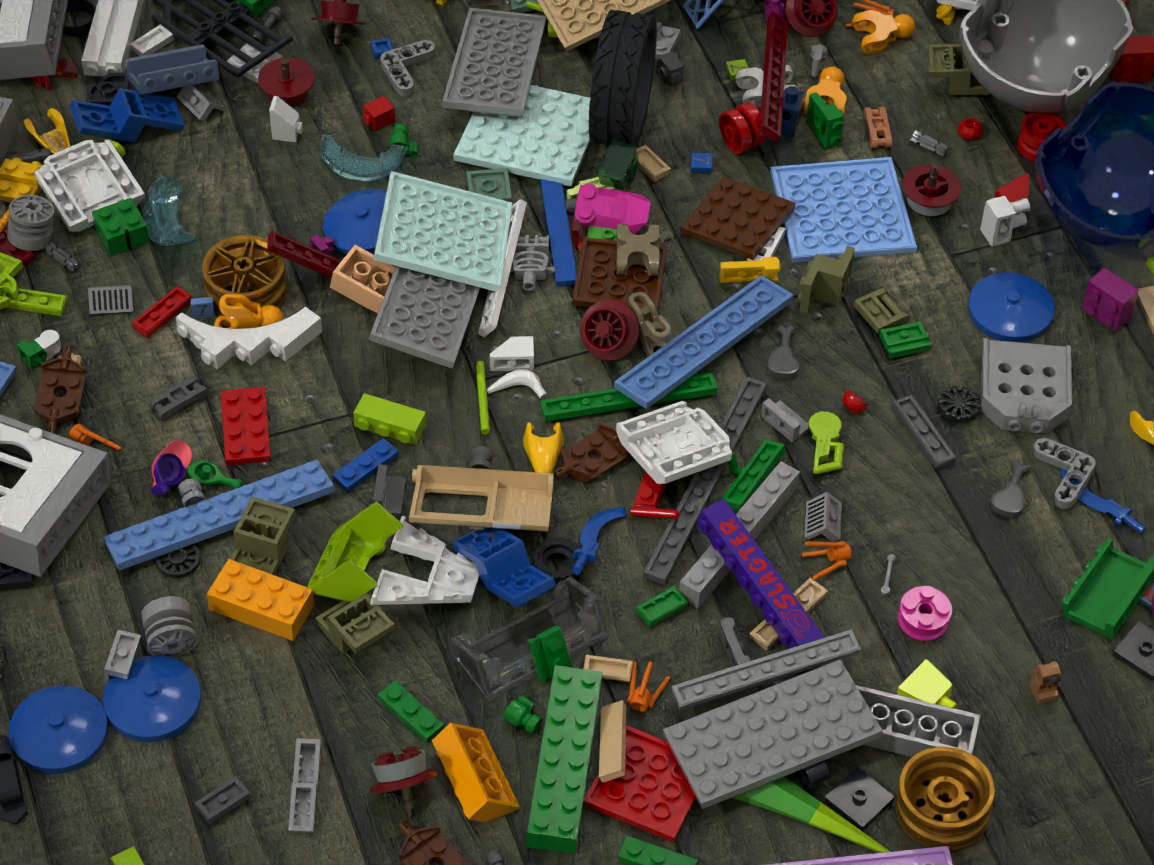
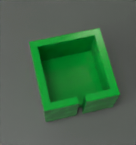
M132 198L92 211L94 228L110 256L128 250L125 232H128L132 249L150 242L147 224Z

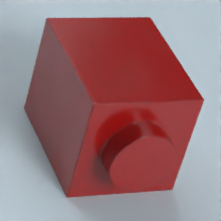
M384 96L363 105V121L375 132L395 122V107Z

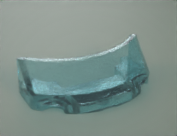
M322 134L320 156L334 172L345 178L373 181L388 176L391 171L394 172L400 167L407 151V146L392 144L389 151L380 153V157L370 158L349 152L335 140V135Z
M165 173L150 186L148 191L150 198L148 203L144 205L143 219L147 224L149 238L160 245H174L197 241L196 236L184 231L178 219V203L183 184Z

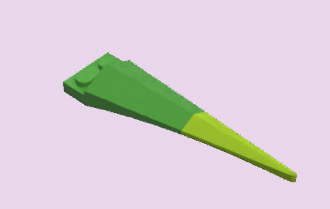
M784 776L731 797L810 824L877 853L891 852Z

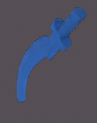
M1061 469L1062 479L1065 477V475H1066L1067 472H1068V471L1063 470V469ZM1076 478L1069 480V482L1073 485H1078L1081 483L1080 480ZM1084 488L1078 498L1081 502L1097 511L1108 512L1116 518L1115 523L1121 526L1122 522L1127 523V525L1140 534H1143L1147 529L1146 526L1130 516L1132 510L1129 507L1124 509L1112 499L1105 500L1090 492L1087 488Z
M625 508L608 509L588 520L580 536V544L583 546L581 549H576L573 553V558H577L572 569L574 574L579 575L587 561L594 562L596 560L597 554L595 552L599 547L597 537L600 529L613 519L625 517Z

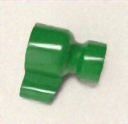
M396 124L393 127L392 136L389 140V152L397 157L407 154L417 157L419 144L409 140V128L404 124Z
M521 695L519 699L515 698L512 700L503 715V719L516 727L524 726L525 730L532 735L537 732L543 722L542 717L530 713L535 702L524 695Z

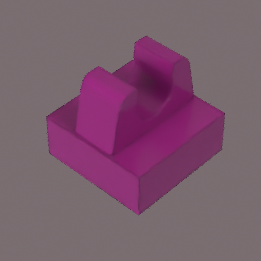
M318 235L310 238L311 248L327 255L335 251V248L332 246L334 240L330 236L320 238Z

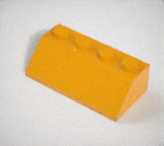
M449 723L432 740L436 754L445 768V774L450 779L454 793L463 807V813L469 820L487 822L517 811L520 808L483 729Z

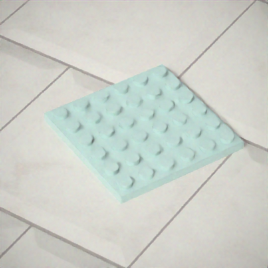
M531 85L523 117L473 112L453 154L454 161L490 169L508 168V173L540 180H549L572 187L591 142L589 138L590 98Z
M391 171L373 260L487 290H499L502 280L512 202Z

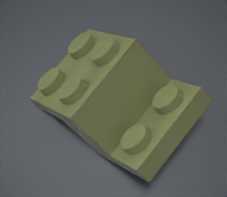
M928 44L930 78H948L949 95L989 94L972 74L964 57L961 44Z
M847 246L844 254L840 253L838 260L816 253L813 261L808 262L806 268L807 275L802 276L799 288H802L797 300L800 303L799 312L808 314L814 299L839 306L851 278L855 253L854 247Z
M252 496L233 531L236 548L230 559L275 575L288 550L286 532L295 516V509Z
M367 593L353 602L342 601L315 617L318 626L343 654L351 649L356 654L395 630L394 623L380 607L370 604L371 597Z

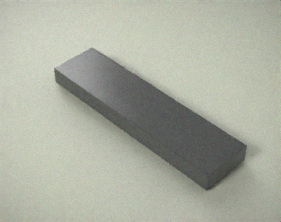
M912 394L892 402V408L936 470L956 462L957 457Z

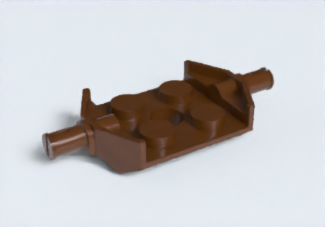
M64 344L61 357L41 363L43 370L35 406H32L34 413L48 422L47 431L53 434L56 432L57 425L70 422L78 417L87 374L85 367L72 360L73 346L70 344ZM60 389L67 391L63 397L55 396L56 392Z
M599 423L597 431L565 450L564 446H561L563 465L552 473L556 480L567 474L580 482H589L627 459L628 451L621 444L615 428ZM598 455L600 458L590 459L589 456Z
M406 820L398 824V828L406 835V840L399 852V860L403 865H430L432 862H440L443 865H473L472 861L469 864L442 835L439 825L415 830Z

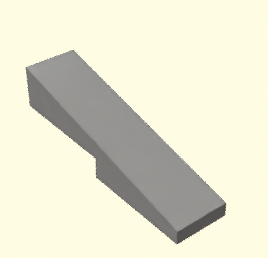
M296 738L288 832L314 833L322 753L321 739Z

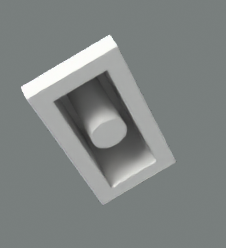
M273 96L269 109L272 139L296 142L298 134H302L303 122H300L299 113L278 96Z
M533 336L510 337L491 352L490 371L534 370Z

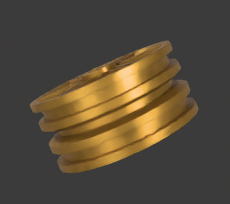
M253 235L233 236L218 242L206 253L202 263L206 297H213L214 312L218 315L223 316L219 309V301L225 294L244 295L250 301L260 303V308L270 304L279 308L283 304L287 294L284 258L267 251V239Z
M934 747L917 753L905 764L900 775L896 815L901 828L912 840L927 848L948 846L949 851H956L974 844L985 833L990 820L995 794L991 773L977 757L958 748ZM930 781L928 786H924L923 783Z

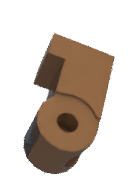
M1051 661L1050 664L1035 665L1029 687L1038 705L1058 700L1057 686L1058 681L1061 680V672L1056 661Z

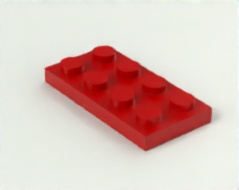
M265 387L221 391L226 466L270 462L271 453Z

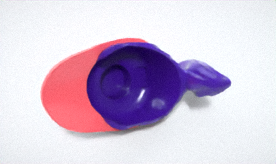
M174 440L158 453L151 466L154 483L150 489L153 495L163 496L169 492L168 487L178 485L183 479L192 458V451L187 443L182 440Z

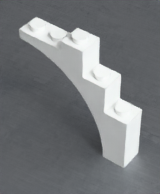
M306 307L277 323L247 329L211 326L192 319L184 313H180L176 317L178 333L182 337L188 338L197 348L201 349L202 360L216 369H219L235 355L252 366L269 351L286 362L322 332L321 317Z

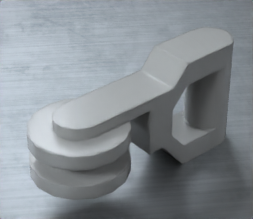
M823 45L811 47L810 55L813 58L811 76L813 77L819 76L821 59L826 58L827 48Z

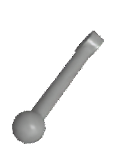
M894 554L887 556L888 567L885 583L881 588L883 596H887L890 593L889 581L892 565L896 560Z

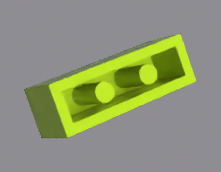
M365 393L353 412L355 427L380 434L383 437L397 439L403 443L417 445L426 428V412Z

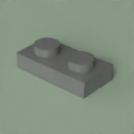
M235 776L196 801L195 807L205 820L211 824L251 798L247 788Z

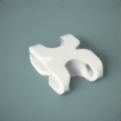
M785 65L784 90L789 86H795L785 85L791 81L793 76L789 65ZM757 67L742 69L738 71L735 77L739 88L750 89L743 95V104L750 102L757 109H761L764 73L762 69Z

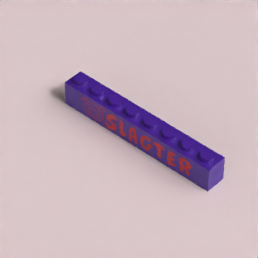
M722 499L702 509L696 520L699 529L710 539L712 547L720 553L727 568L733 571L740 586L745 588L750 595L752 603L761 610L766 622L778 634L780 642L790 649L825 638L726 500Z

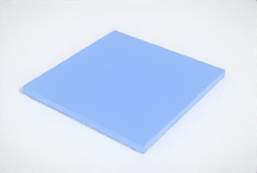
M892 157L771 167L770 173L776 196L795 202V210L783 223L784 228H786L785 235L792 263L813 261L816 253L838 259L840 253L844 254L847 246L855 248L854 257L912 253L917 251L916 241Z

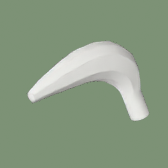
M525 369L507 373L487 389L488 393H492L511 386L525 385L532 388L540 399H544L547 396L539 377L534 372Z

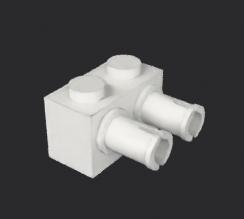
M1005 196L986 201L980 230L991 247L1010 242L1013 228L1026 225L1027 219L1022 212H1027L1030 209L1027 198L1010 203Z

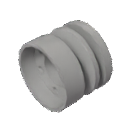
M23 195L11 201L9 205L7 236L13 246L26 251H37L44 249L52 241L54 206L51 202L36 195Z
M174 596L161 597L144 606L141 617L147 649L151 655L173 658L184 655L195 647L197 635L193 624L191 606L186 599Z

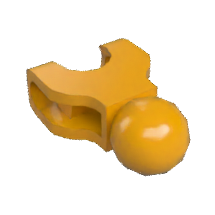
M869 10L857 13L852 19L855 30L871 33L865 36L861 43L863 52L867 54L882 52L888 43L896 41V37L908 38L914 33L916 28L914 19L907 14H900L893 18L892 15H883L878 11Z
M835 66L823 69L819 76L820 83L807 90L804 115H807L809 96L815 92L826 101L827 105L834 103L843 112V115L845 113L847 97L840 89L845 82L844 73Z
M225 294L219 301V309L223 316H219L216 319L214 326L223 328L221 326H230L229 329L257 328L282 321L283 314L278 307L271 304L260 308V303H254L244 295Z

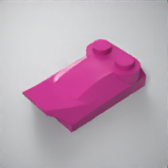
M593 184L581 185L575 208L574 227L589 229V226L617 229L618 224H628L629 231L632 234H636L642 227L647 225L651 201L641 194L599 188Z

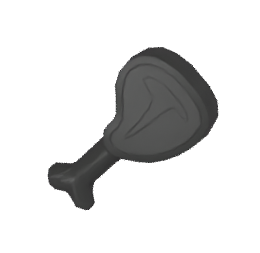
M780 326L777 328V331L782 335L781 346L770 355L767 371L772 377L791 379L796 377L799 371V363L791 355L790 338L796 332V329L793 326L787 328Z
M1018 460L1013 461L1011 464L1014 472L1010 482L1007 483L1005 489L994 493L990 500V507L995 513L1011 518L1018 517L1022 513L1024 493L1019 486L1022 474L1030 471L1028 465H1023Z

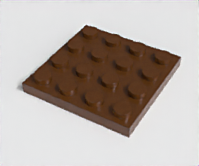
M723 177L680 227L681 233L754 260L764 245L768 243L778 228L782 226L795 210V202Z
M584 237L572 306L590 308L593 304L607 299L618 300L628 305L630 295L644 292L654 303L658 314L667 246H659L658 276H649L647 268L639 264L630 266L627 270V275H617V241ZM635 301L639 308L644 307L643 302Z

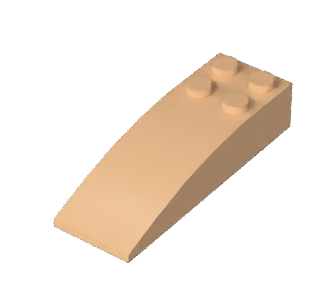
M354 245L333 271L330 288L378 313L395 266L373 260V254Z

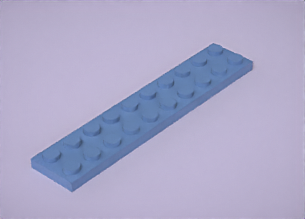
M759 276L614 382V388L645 409H648L793 302L794 295L766 277Z
M314 460L118 532H113L104 536L103 539L116 567L120 571L235 529L252 496L293 508L334 493V485L319 461Z

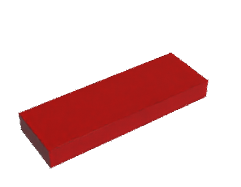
M176 286L131 323L132 328L146 338H149L188 306L193 296Z

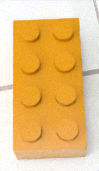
M231 559L227 560L207 593L210 611L291 641L295 640L315 606L312 589Z

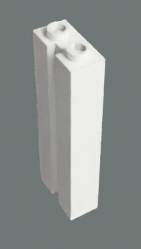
M98 0L81 60L84 75L104 77L108 73H125V59H128L130 55V43L134 40L144 0Z

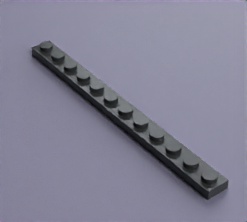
M746 376L720 425V428L729 436L731 451L735 450L766 390L767 383ZM728 461L695 473L676 509L679 511L680 516L677 519H671L643 572V578L665 585L697 524L696 520L701 510L705 508Z

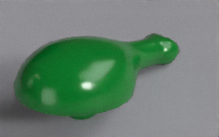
M195 461L187 469L189 477L197 479L204 486L222 484L237 489L243 484V481L239 478L233 479L225 476L214 463L208 461Z

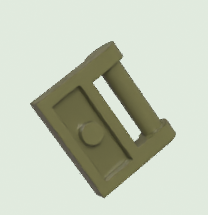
M880 288L854 300V307L877 334H880L882 329L895 327L899 324L904 325L910 320V316L906 312H902L889 297V292L885 288ZM880 301H882L888 307V309L894 314V316L891 315V313L884 307V305Z

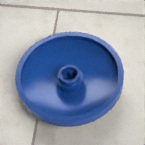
M379 189L356 191L344 196L332 205L324 218L323 230L325 237L330 236L334 240L332 246L336 251L347 255L352 247L357 245L374 254L386 191Z
M1004 272L989 275L976 283L970 292L968 312L975 326L986 335L1000 341L1026 342L1038 338L1048 330L1053 320L1055 306L1051 294L1041 283L1022 274Z
M150 655L134 659L128 680L111 676L103 694V705L111 726L123 736L141 742L161 741L179 734L193 722L201 704L200 685L194 672L183 662L161 655Z
M53 686L35 692L17 707L9 724V739L16 757L27 767L48 774L66 773L86 765L101 751L108 735L107 716L100 701L88 691L73 686Z

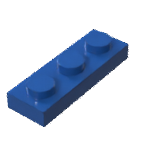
M383 438L332 474L333 481L348 493L378 471L379 464L387 465L399 457L398 450Z

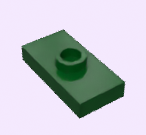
M673 586L637 606L636 612L650 628L688 607V601Z

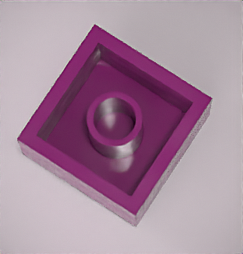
M1104 267L1088 281L1081 309L1116 332L1131 319L1139 289Z

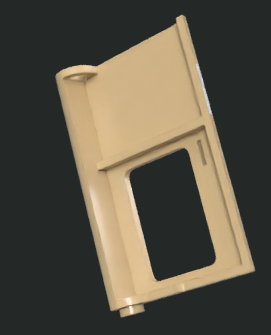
M418 465L417 469H413L412 482H415L416 485L409 515L410 523L470 526V529L484 530L485 527L549 531L554 482L553 473ZM427 492L488 497L486 512L482 516L423 512L421 510L424 495Z

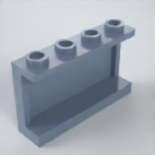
M203 44L125 59L127 77L141 95L219 80L218 63L216 60H207Z

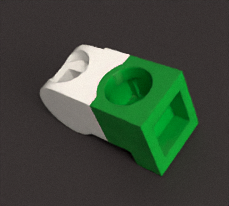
M46 330L41 333L40 337L28 344L24 340L18 343L19 357L31 369L51 359L61 351L58 332Z

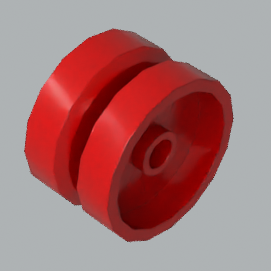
M747 102L737 106L735 109H730L720 114V133L725 144L733 153L741 154L748 151L751 147H757L766 142L767 137L759 131L760 111L754 104Z
M1032 112L1025 116L1018 139L1017 148L1020 154L1026 159L1038 163L1052 162L1057 159L1062 152L1063 141L1066 135L1064 121L1053 113Z

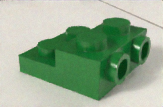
M817 92L810 94L806 124L825 150L839 146L842 143L841 136L844 128L843 112L834 103L827 105L826 101Z

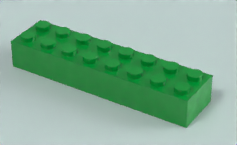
M558 665L554 667L527 830L526 847L567 853L576 852L601 688L602 672Z

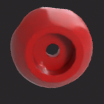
M966 118L958 125V133L963 139L974 141L982 135V124L975 118Z
M849 390L843 393L842 404L855 414L866 410L868 404L863 403L861 397L855 396Z

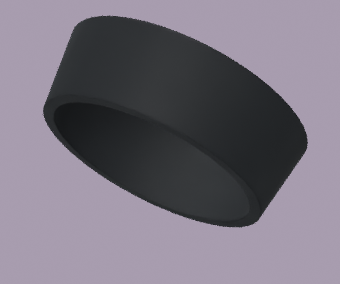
M68 0L66 13L85 11L91 14L92 18L82 25H64L63 34L81 36L90 32L96 10L95 5L91 1Z

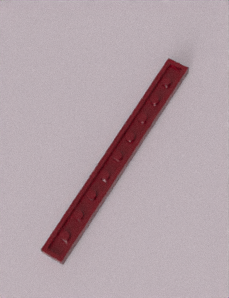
M772 12L768 16L759 131L765 137L776 141L781 136L788 21Z

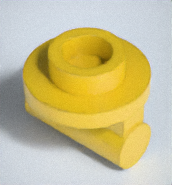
M941 4L936 10L938 12L936 17L942 19L944 24L951 25L957 10L951 4Z

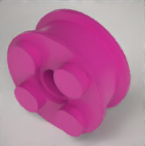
M931 586L912 588L901 599L898 611L899 626L906 635L919 641L938 639L948 629L952 614L951 603L944 593Z

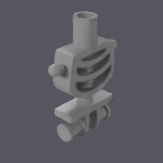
M529 235L518 237L513 267H511L510 272H514L516 280H523V289L526 291H533L536 286V280H545L548 272H556L555 267H549L547 256L549 255V235L547 237L535 235V239H530Z

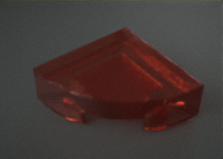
M61 58L57 69V76L78 78L75 64L68 59Z
M574 220L571 223V236L576 250H581L583 243L580 220Z

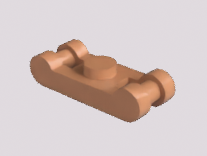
M878 107V109L864 108V119L866 120L870 138V148L874 149L878 148V146L891 148L892 136L885 107Z

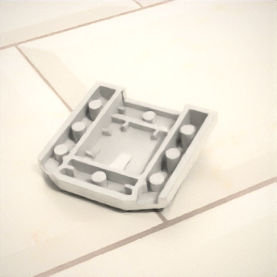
M93 140L80 142L48 156L44 161V165L34 172L41 188L68 230L72 232H80L93 226L92 211L128 198H132L137 206L145 198V193L110 140H105V143H94Z
M681 401L617 423L616 432L621 444L657 484H666L731 460L732 451L729 447V436L704 410L700 408L693 410L686 407L687 402Z

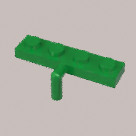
M765 439L744 468L738 466L735 453L732 451L731 460L728 461L730 472L738 475V477L722 498L726 500L731 509L739 511L764 482L785 453L784 444Z

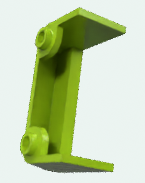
M376 501L340 526L332 534L307 587L312 589L315 595L346 602H353L377 586V582L365 572L370 558L375 554L377 556L385 550L387 538L400 530L403 524Z

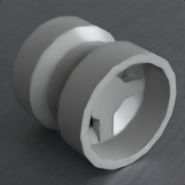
M197 479L184 480L178 486L179 494L183 497L182 503L184 507L205 500V496L201 492V484Z

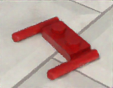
M645 471L633 503L634 507L631 508V516L677 519L680 513L678 510L657 509L666 484H657Z

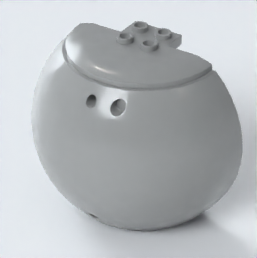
M978 0L976 6L964 17L960 26L959 38L964 57L972 74L992 96L1006 105L1031 113H1058L1076 109L1098 89L1120 58L1132 33L1133 25H1131L1132 21L1129 12L1122 0Z

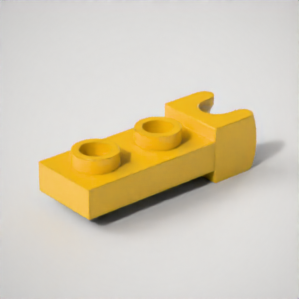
M763 257V260L721 262L720 283L754 281L761 275L774 283H778L777 273L780 272L778 257Z

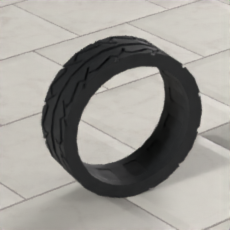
M611 9L605 18L598 43L590 93L589 138L593 143L612 145L613 143L615 146L636 149L648 110L655 65L657 22L654 15L640 13L633 15L630 12Z

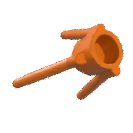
M861 0L871 6L859 3L853 4L868 11L874 10L883 15L893 16L894 9L871 0ZM845 24L846 28H854L853 24Z
M76 424L70 430L69 437L73 441L89 445L95 439L116 450H121L120 446L93 433L82 424Z
M844 541L805 542V546L830 548L802 553V557L827 555L830 561L835 562L832 566L812 577L813 580L839 567L846 566V561L851 558L850 546Z
M651 661L647 665L641 686L637 687L636 690L637 662H633L627 702L633 710L638 712H646L647 709H652L654 702L671 679L670 676H667L651 697L650 690L646 688L653 665Z

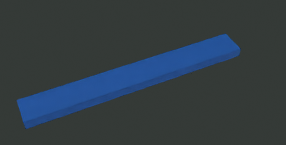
M541 179L540 184L553 267L556 268L554 273L556 287L575 285L577 274L562 183Z

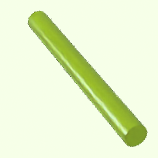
M483 361L476 362L481 433L487 435L490 433L485 366Z

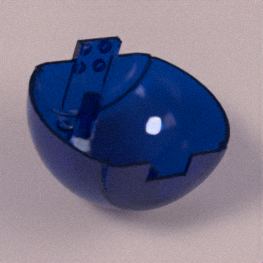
M1113 81L1104 85L1087 100L1082 113L1066 128L1062 130L1058 127L1041 143L1035 156L1037 180L1042 196L1050 211L1074 235L1086 242L1108 249L1142 250L1154 243V88L1128 82H1119L1117 84Z

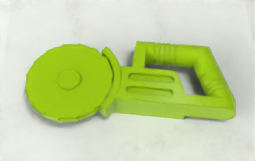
M824 411L815 413L810 417L808 423L809 429L813 433L812 439L816 440L813 474H822L842 469L844 444L834 442L840 437L841 421L834 413ZM829 451H835L834 462L818 465L828 461Z

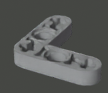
M422 40L384 52L381 55V67L398 95H412L414 92V82L405 67L433 58L435 56V45L430 40ZM404 54H412L413 56H411V57H404L403 55H404ZM394 72H401V73H402L401 75H398V76L393 75Z
M1047 438L1038 439L1034 444L1035 457L1068 471L1055 492V504L1061 509H1069L1074 506L1094 474L1095 459L1088 454ZM1062 454H1066L1070 456V459L1067 461H1063L1058 457ZM1085 464H1088V465L1085 466V468L1083 469V473H1082V472H1081V466H1084ZM1076 478L1079 479L1081 483L1078 485H1073L1069 482V480ZM1067 490H1068V491H1069V498L1066 497L1065 500H1064V499H1061V498H1064V497L1066 496Z

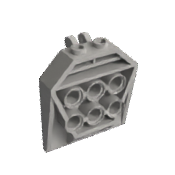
M983 338L980 411L1002 430L1045 434L1069 418L1072 407L1070 345L1065 347L996 341Z

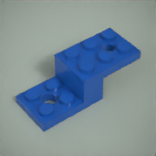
M119 88L110 106L72 100L69 105L80 134L135 143L144 125L182 131L184 127V122L175 99L150 93L141 95L139 91Z
M485 527L484 530L475 529L451 542L454 551L459 552L476 564L483 587L515 607L526 605L529 600L546 594L551 588L556 586L553 577L530 564L523 541L503 529Z

